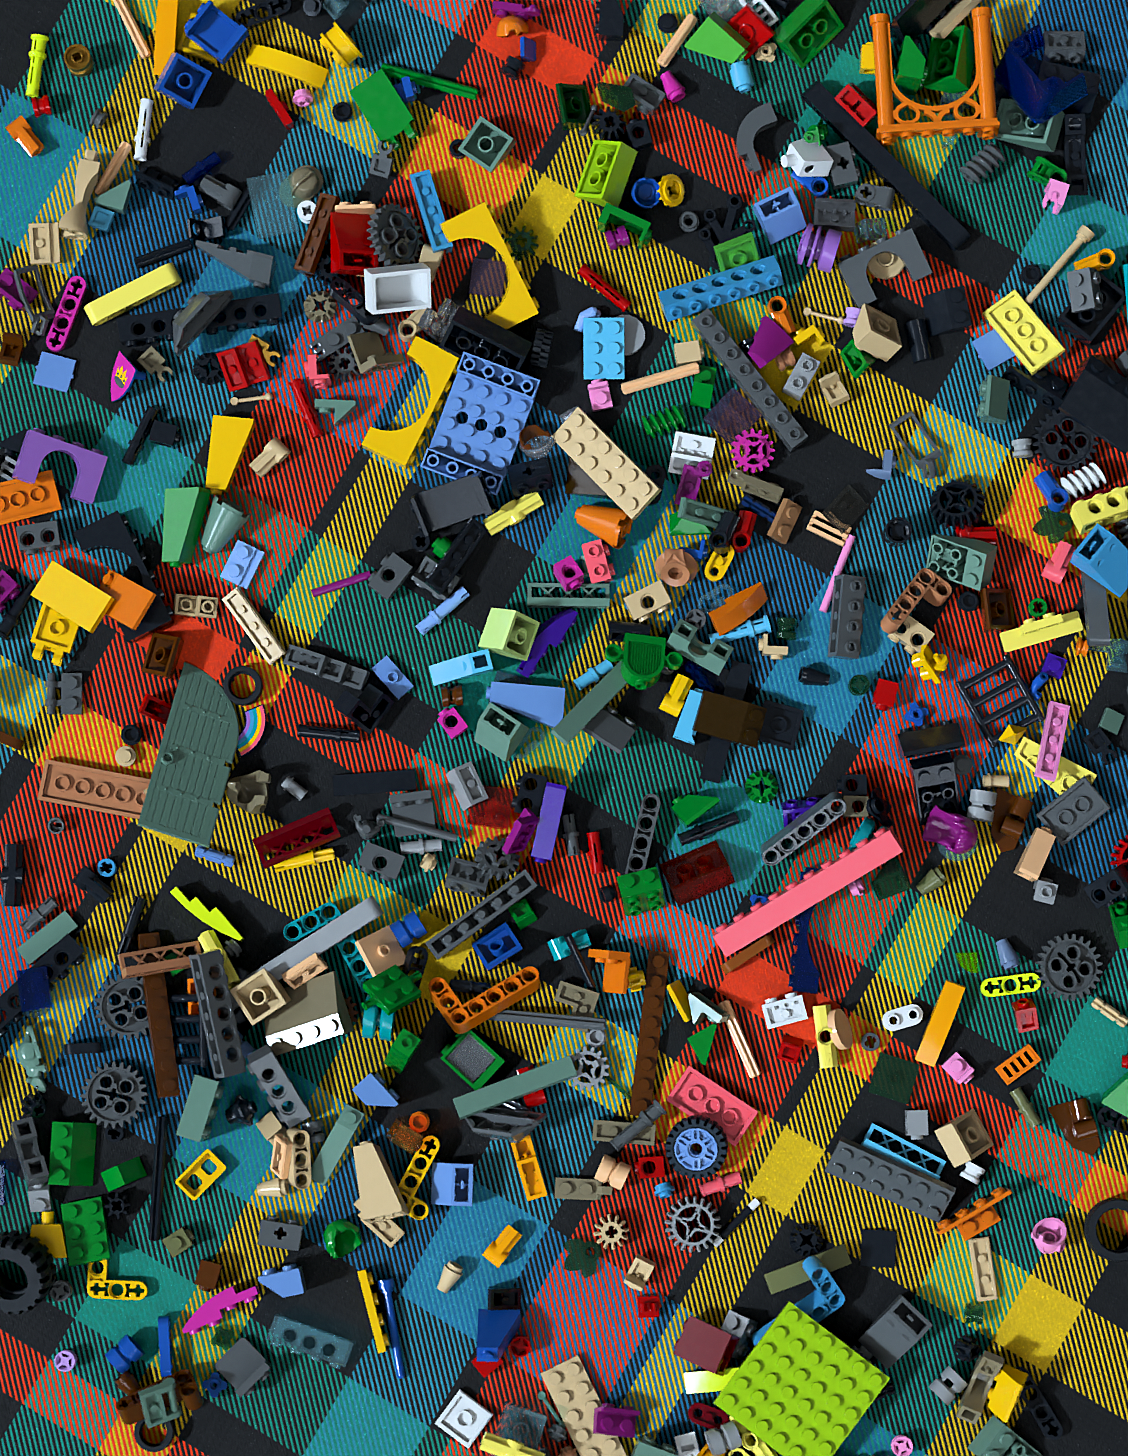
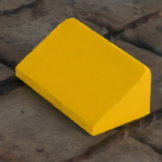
M676 980L667 985L666 989L683 1021L688 1022L692 1020L688 994L681 981Z

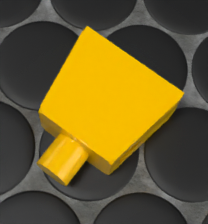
M43 1211L42 1224H33L30 1236L40 1239L39 1242L48 1247L47 1251L49 1254H52L53 1258H68L63 1223L54 1224V1211Z

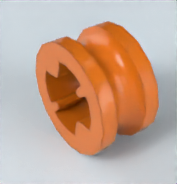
M1078 637L1075 655L1082 654L1083 657H1086L1088 652L1087 638L1082 640L1081 637Z

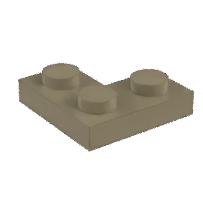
M560 980L554 1000L573 1006L571 1015L592 1017L600 993ZM573 1028L585 1033L588 1031V1029Z

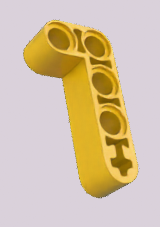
M428 1135L422 1140L398 1185L400 1193L407 1198L408 1216L417 1220H422L429 1214L428 1204L417 1198L415 1194L440 1148L439 1139L433 1135ZM433 1139L435 1140L434 1145H436V1148L430 1149L428 1153L432 1155L430 1159L427 1155L420 1153V1150L422 1149L425 1152L428 1146L425 1142ZM422 1157L427 1161L424 1169L416 1167L415 1161L417 1158ZM408 1176L416 1178L417 1185L410 1188L406 1185L405 1180ZM418 1204L425 1207L426 1212L422 1216H418L414 1212V1207Z

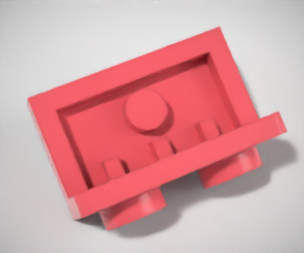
M316 354L308 355V361H304V367L311 386L316 389H327L328 386L332 385L330 374L319 375V362Z
M601 539L582 544L591 583L614 581L613 575H616L613 563L609 564L608 556L611 553L608 544H604V541Z

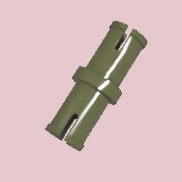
M1021 1086L1009 1093L1019 1108L1018 1112L1023 1114L1031 1129L1042 1123V1120H1040L1032 1107L1034 1104L1029 1102Z

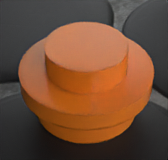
M418 1111L411 1115L409 1125L415 1132H423L429 1127L430 1119L426 1113Z

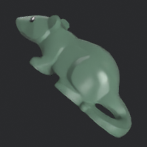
M28 1025L25 1039L18 1048L17 1057L21 1065L26 1069L28 1075L26 1082L30 1083L35 1089L45 1093L46 1083L42 1077V1072L46 1073L49 1070L47 1064L41 1062L44 1053L40 1042L36 1040L33 1025Z

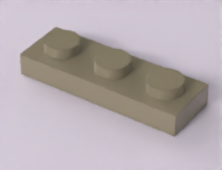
M594 1119L592 1140L609 1142L631 1123ZM656 1125L652 1127L647 1126L628 1144L654 1146Z

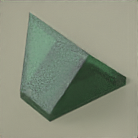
M896 856L886 861L874 881L871 882L878 901L911 889L904 869Z

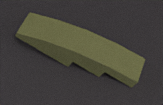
M840 1244L812 1255L819 1258L828 1272L851 1264L845 1244ZM805 1259L795 1261L764 1274L770 1293L774 1294L809 1281L810 1279L802 1267Z

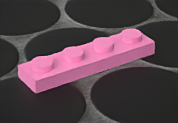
M1054 701L1048 703L1034 773L1036 777L1053 782L1056 779L1070 710L1068 705Z

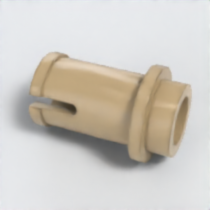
M987 773V775H983V787L988 790L991 787L1008 788L1009 776L1008 774L991 775Z

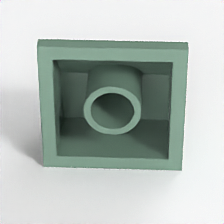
M480 116L458 148V151L492 173L506 159L517 141Z

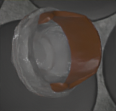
M538 425L527 426L519 433V448L532 459L546 457L556 442L552 433L543 430Z

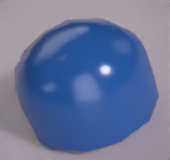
M644 177L634 183L631 195L637 206L652 208L659 203L661 195L657 192L660 189L658 182L653 178Z

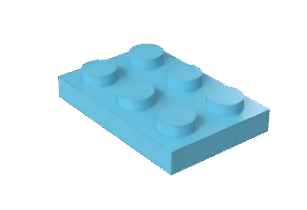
M583 318L584 379H625V318Z

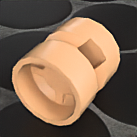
M604 1154L594 1179L603 1183L608 1181L611 1187L621 1191L631 1166L624 1162L616 1163L615 1158Z

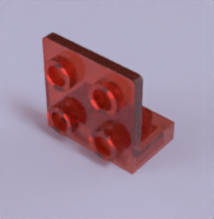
M483 785L488 799L470 807L467 825L508 830L514 790Z

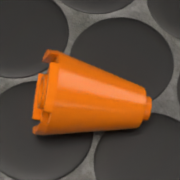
M583 504L577 508L574 516L577 519V524L618 550L625 544L626 540L623 538L626 533L630 534L633 520L619 508Z

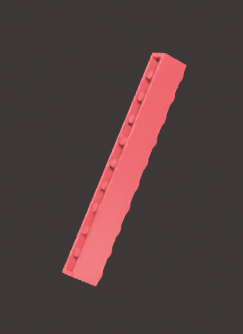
M880 828L871 839L864 838L856 843L857 847L850 851L848 848L838 854V859L834 861L831 859L820 865L821 869L814 872V870L807 872L803 875V880L798 883L796 880L785 886L786 890L779 893V891L772 893L768 896V901L763 904L761 901L750 907L751 911L744 914L741 912L732 918L733 922L728 925L725 922L716 927L713 938L724 955L728 957L903 852L904 847L892 828Z

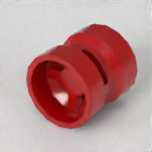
M517 1335L511 1340L510 1350L514 1356L524 1357L529 1353L531 1343L526 1336Z

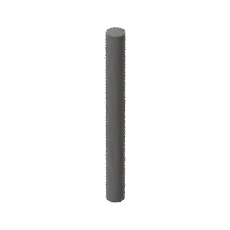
M378 813L376 821L378 819L380 821L384 820L385 824L456 842L458 834L380 813Z

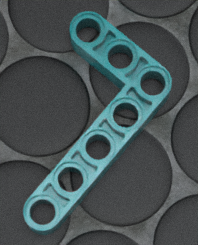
M325 903L287 924L283 931L284 937L291 942L299 941L342 914L335 904ZM329 906L335 909V914L331 918H327L324 915L325 908ZM314 916L317 919V924L313 928H308L306 920ZM293 926L299 930L296 938L288 936V930ZM352 934L336 945L361 990L367 993L363 989V983L365 980L373 977L366 963L365 969L362 972L355 971V962L359 960L364 962L357 946L355 945V951L352 954H346L344 951L346 943L352 942L355 945L356 939Z

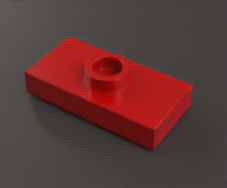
M271 88L265 91L266 99L286 129L290 130L293 128L294 123L287 113L289 108L284 100L279 101Z

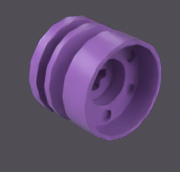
M808 223L807 228L802 233L797 250V264L802 265L805 256L809 258L807 267H810L815 259L818 260L817 270L830 273L842 232L829 229L824 237L821 236L822 226H818L816 234H813L811 232L814 224Z

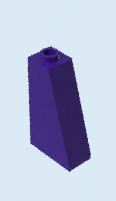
M550 782L546 783L531 857L535 858V862L546 864L547 860H552L567 786Z

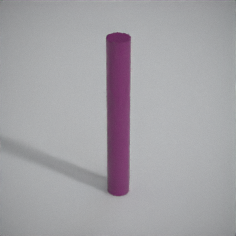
M366 571L312 589L311 592L313 597H317L368 580L371 574L370 571Z

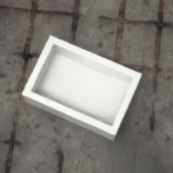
M424 263L364 269L365 308L371 314L432 308L430 268Z

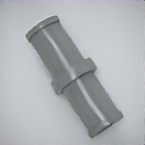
M420 838L418 841L400 842L401 855L413 853L424 855V852L442 851L441 838L430 840Z

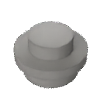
M589 1029L586 1033V1041L591 1047H601L606 1041V1033L604 1030Z

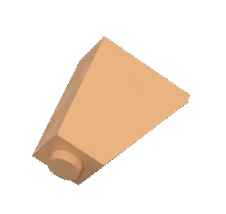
M1043 826L1041 829L1038 827L1034 829L1013 873L1031 882L1038 879L1056 836L1052 835V830Z

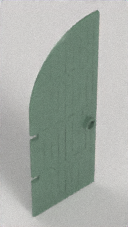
M184 662L137 825L209 848L219 814V809L213 807V803L218 805L222 803L231 770L230 767L224 766V763H233L239 738V723L234 705L224 693L222 686L206 672Z

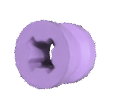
M846 307L845 313L847 316L843 321V325L854 328L861 309Z
M69 1349L59 1352L54 1359L56 1368L62 1372L73 1369L77 1363L76 1354Z

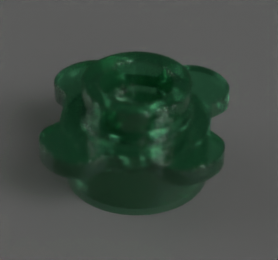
M217 1326L215 1328L216 1333L211 1339V1344L222 1347L223 1350H228L231 1346L230 1341L234 1338L235 1333L232 1330L223 1329L222 1326Z

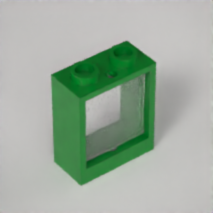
M472 1030L463 1034L457 1033L455 1036L456 1042L452 1046L448 1043L440 1052L443 1054L440 1059L474 1090H478L502 1066L505 1060Z

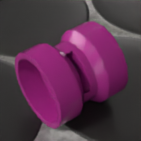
M624 225L617 227L616 231L608 230L604 232L610 251L616 250L620 245H630Z

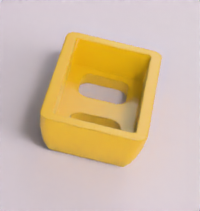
M206 1149L176 1179L175 1183L192 1200H196L226 1170V1166L209 1149ZM207 1159H210L217 1166V1169L211 1175H208L201 1168V1165ZM192 1174L197 1175L202 1180V1184L196 1190H193L187 1184V1179Z

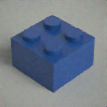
M172 53L153 89L188 109H194L212 72L179 53Z

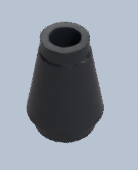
M809 665L801 667L798 682L803 683V685L828 686L830 674Z

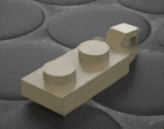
M733 468L727 479L728 483L741 487L740 490L777 504L780 502L784 488H781L776 483L762 481L757 476H749L743 473L742 470Z
M556 1177L555 1198L601 1200V1195H612L613 1187L602 1186V1182L596 1179Z

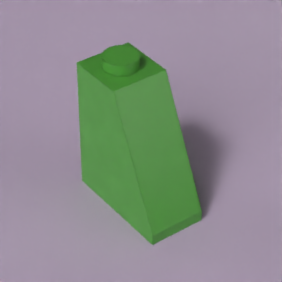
M713 12L684 47L733 64L737 59L741 61L748 53L746 48L750 43L719 15Z

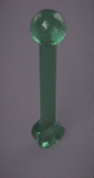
M601 1068L597 1071L598 1075L601 1073ZM604 1076L628 1100L631 1099L632 1096L610 1076Z

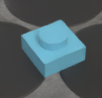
M95 205L88 225L108 233L115 213Z

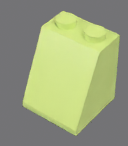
M491 608L478 647L488 649L492 653L527 661L540 622L515 610Z

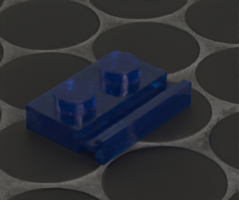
M47 966L17 970L21 1011L27 1012L53 1008Z

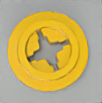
M674 174L663 176L662 180L658 182L660 189L657 192L661 195L659 200H663L664 205L670 207L678 206L684 198V185L681 179Z

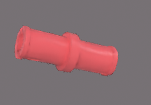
M736 1171L723 1177L717 1176L715 1180L699 1184L702 1196L705 1197L718 1191L721 1193L725 1192L727 1188L742 1184L739 1172Z

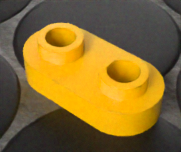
M730 545L726 557H722L713 551L704 570L708 580L717 582L724 577L734 557L732 545ZM716 568L718 574L712 575L711 569Z

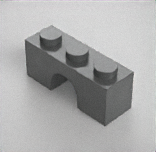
M32 1117L11 1122L10 1130L27 1187L48 1182L49 1173L44 1156H41L39 1151L37 1132Z

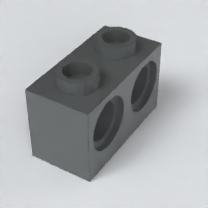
M57 520L16 526L19 551L25 553L26 556L36 555L41 550H46L47 553L56 552L58 548L63 547L60 524ZM53 532L55 534L54 540L46 542V534ZM27 536H34L35 540L32 545H25Z

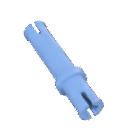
M460 586L458 590L435 610H430L428 612L429 615L415 625V627L424 636L436 624L442 623L441 620L469 597V593H467L464 587Z

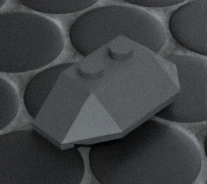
M230 290L200 292L198 295L194 294L187 302L189 305L184 310L180 309L174 315L173 342L174 352L178 357L182 355L234 298Z
M493 1107L465 1119L472 1131L480 1136L490 1137L491 1140L505 1139L511 1143H518L547 1118V1114Z

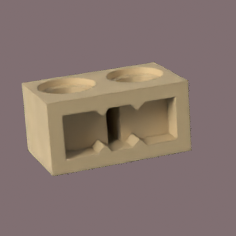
M908 615L902 623L906 627V632L902 634L897 631L892 634L888 633L887 637L895 643H902L905 646L904 650L912 655L921 652V646L928 644L935 634ZM915 635L922 638V645H914L912 637Z

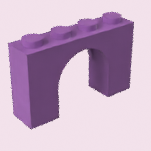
M38 428L28 430L12 478L34 484L44 457L50 452L60 451L69 455L77 467V477L70 498L86 504H93L108 458L103 455V451L94 448L91 451L84 449L83 444L74 441L72 444L64 442L65 438L58 435H53V437L47 436L45 431Z

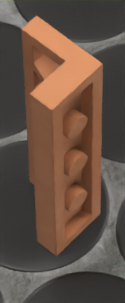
M199 941L118 954L122 979L191 968L189 956H185L183 952L186 948L194 947L195 953H200ZM166 951H172L178 955L176 959L166 960L163 956ZM147 954H152L158 958L153 963L143 961ZM131 957L138 963L135 966L126 967L124 958Z

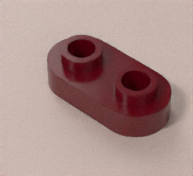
M701 1402L693 1403L688 1409L689 1419L693 1423L709 1429L715 1427L720 1429L722 1424L729 1422L725 1411ZM696 1409L702 1410L701 1416L694 1414ZM720 1416L722 1418L721 1423H715L714 1418Z

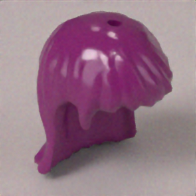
M935 805L927 817L922 837L923 841L939 843L953 853L964 854L975 846L978 830L975 823L969 818L957 813L946 812L939 808L938 805Z

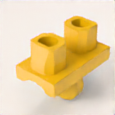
M926 644L921 646V652L912 654L911 662L914 668L920 667V676L923 681L932 679L935 684L941 683L939 675L941 671L947 669L946 666L949 660L945 654H933Z

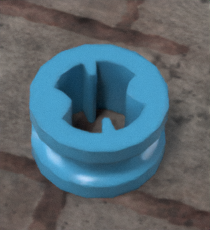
M105 858L99 861L97 870L100 875L111 877L115 874L117 866L113 860ZM105 862L108 865L112 864V868H110L112 871L110 873L102 872L101 868H104L102 865Z

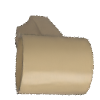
M430 308L415 310L406 320H403L398 328L400 339L404 342H412L415 336L435 317ZM405 327H410L413 329V332L410 335H405L402 330Z
M274 437L264 447V451L249 466L262 478L276 464L285 460L291 451L277 437Z

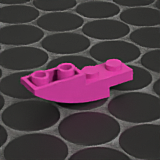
M235 1285L213 1296L191 1316L182 1329L183 1333L189 1332L190 1335L202 1331L201 1326L208 1324L209 1327L221 1323L220 1319L224 1317L222 1309L225 1308V1311L236 1308V1303L242 1300L248 1303L257 1299L256 1295L260 1293L258 1286L255 1285L237 1292Z

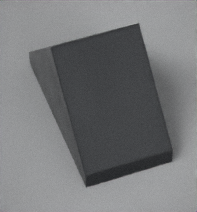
M488 1288V1310L521 1309V1288Z

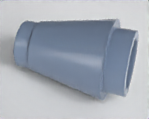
M1007 938L997 941L996 946L1001 967H1004L1006 971L1019 966L1020 958Z

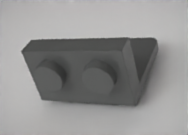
M244 1337L240 1338L215 1363V1368L236 1389L235 1393L240 1398L244 1394L248 1397L256 1389L254 1384L259 1379L263 1382L271 1374L269 1369L272 1367L265 1357Z

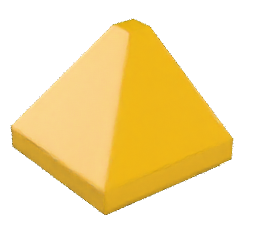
M1009 724L1000 736L999 741L1016 745L1026 731V728Z

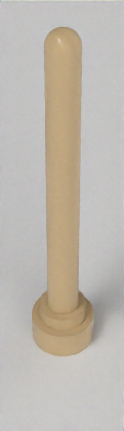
M1082 225L1078 229L1077 238L1025 298V302L1028 305L1033 303L1083 243L1090 242L1095 236L1088 227Z

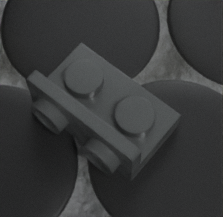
M1084 31L1043 32V61L1073 64L1084 62L1086 51Z
M452 857L445 887L454 892L468 893L473 897H485L489 874L483 875V869H477L478 863Z

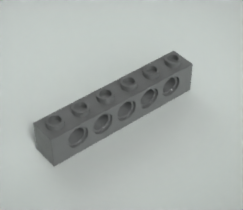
M526 869L425 944L437 960L441 959L537 888V884Z
M220 949L188 955L214 1078H225L246 1072V1060L242 1054L241 1038L238 1035L236 1026L237 1019L232 1007L233 999L229 993L228 977L225 974L223 965L224 957ZM210 968H211V970H212V975H211V976L209 975V969H210ZM214 988L216 990V996H214L213 994ZM223 1030L225 1031V1036H224V1038H223V1036H222V1031H223ZM227 1050L229 1051V1057H228V1058H227V1055H226Z

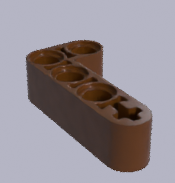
M188 1369L179 1370L119 1399L116 1403V1409L123 1423L131 1425L144 1419L138 1391L160 1384L166 1378L175 1379L176 1387L174 1389L177 1402L183 1400L188 1410L200 1408L204 1403V1399L191 1371ZM167 1392L162 1394L165 1408H168L170 1404Z

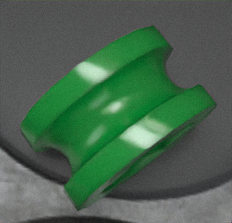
M1040 598L1032 600L1028 605V612L1036 618L1043 616L1047 611V603ZM1034 603L1037 605L1039 603L1042 604L1041 613L1033 611Z

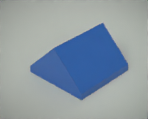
M506 922L471 944L488 971L523 950Z

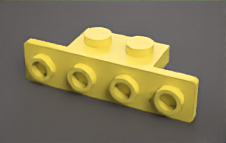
M1078 611L1063 615H1055V612L1043 615L1044 619L1037 621L1035 618L1023 621L1024 625H1021L1019 628L1000 633L999 636L1004 652L1007 653L1082 631L1083 626Z

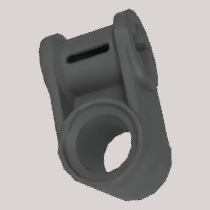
M862 184L858 187L854 197L861 206L891 211L895 189L886 186ZM863 191H866L867 198H863Z

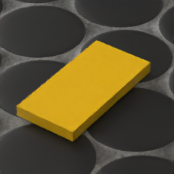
M53 560L31 593V596L92 634L114 601V598Z

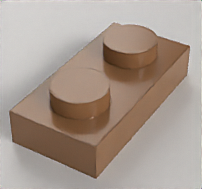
M783 498L767 535L782 544H786L802 507L789 499Z

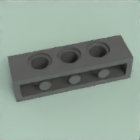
M269 1044L247 1055L249 1064L246 1066L252 1076L256 1074L259 1080L256 1082L262 1092L266 1090L269 1096L266 1098L272 1108L276 1106L279 1112L276 1114L282 1124L286 1122L290 1129L311 1117L307 1105ZM265 1069H272L269 1073H263ZM276 1085H282L279 1089H273ZM291 1101L289 1105H283L284 1102Z

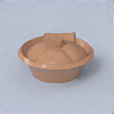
M665 548L664 553L656 559L655 572L657 576L670 586L678 587L687 584L697 575L698 566L696 560L685 552L684 549Z

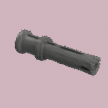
M654 1099L651 1106L645 1111H640L639 1117L609 1142L617 1151H620L623 1146L629 1143L647 1126L652 1127L654 1125L653 1122L662 1114L666 1115L667 1112Z

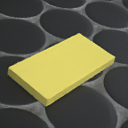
M1013 290L983 312L984 318L1032 375L1065 352V348L1016 290Z

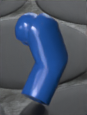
M1040 672L1029 688L1036 702L1042 697V693L1038 690L1048 680V675L1045 672Z

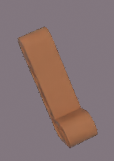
M928 568L921 569L881 620L880 626L882 630L889 634L895 633L922 598L934 606L943 605L952 592L950 584Z

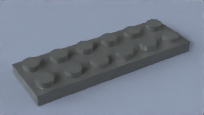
M842 1136L825 1168V1172L938 1223L956 1190L955 1187Z

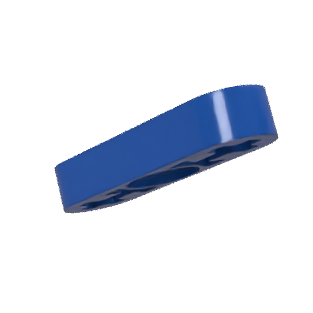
M158 1316L161 1377H167L173 1374L170 1316Z

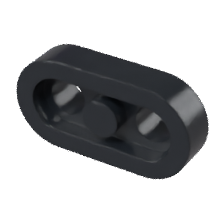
M660 465L649 466L645 473L663 490L666 476L664 468ZM652 473H658L659 478L653 479L651 477ZM662 490L651 501L649 506L656 505L660 501Z

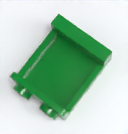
M606 203L598 219L597 230L604 233L609 223L616 226L624 225L627 231L640 236L638 249L642 250L644 245L648 246L653 230H650L651 223Z

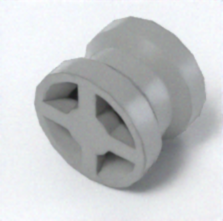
M1032 439L1012 440L1011 445L1014 447L1012 457L1027 458L1033 456V451L1030 450Z

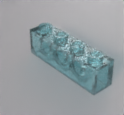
M279 1314L274 1316L267 1339L270 1340V1344L279 1348H282V1345L290 1347L289 1351L298 1355L304 1352L310 1355V1359L321 1362L322 1359L329 1361V1366L341 1369V1366L346 1367L355 1343L354 1341ZM293 1330L296 1333L295 1340H287L285 1332ZM305 1338H314L316 1342L315 1347H306L304 1343ZM326 1344H332L335 1347L333 1355H327L324 1352Z

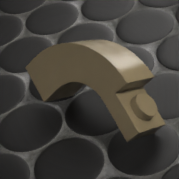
M986 1350L982 1356H979L967 1381L968 1386L963 1391L956 1413L957 1418L974 1425L976 1424L983 1412L994 1377H996L1003 1366L1005 1358Z

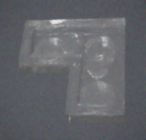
M445 297L437 313L430 308H426L424 314L420 317L418 326L435 341L441 343L459 306L451 299Z

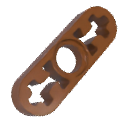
M770 933L722 964L720 966L726 975L773 944L775 940Z

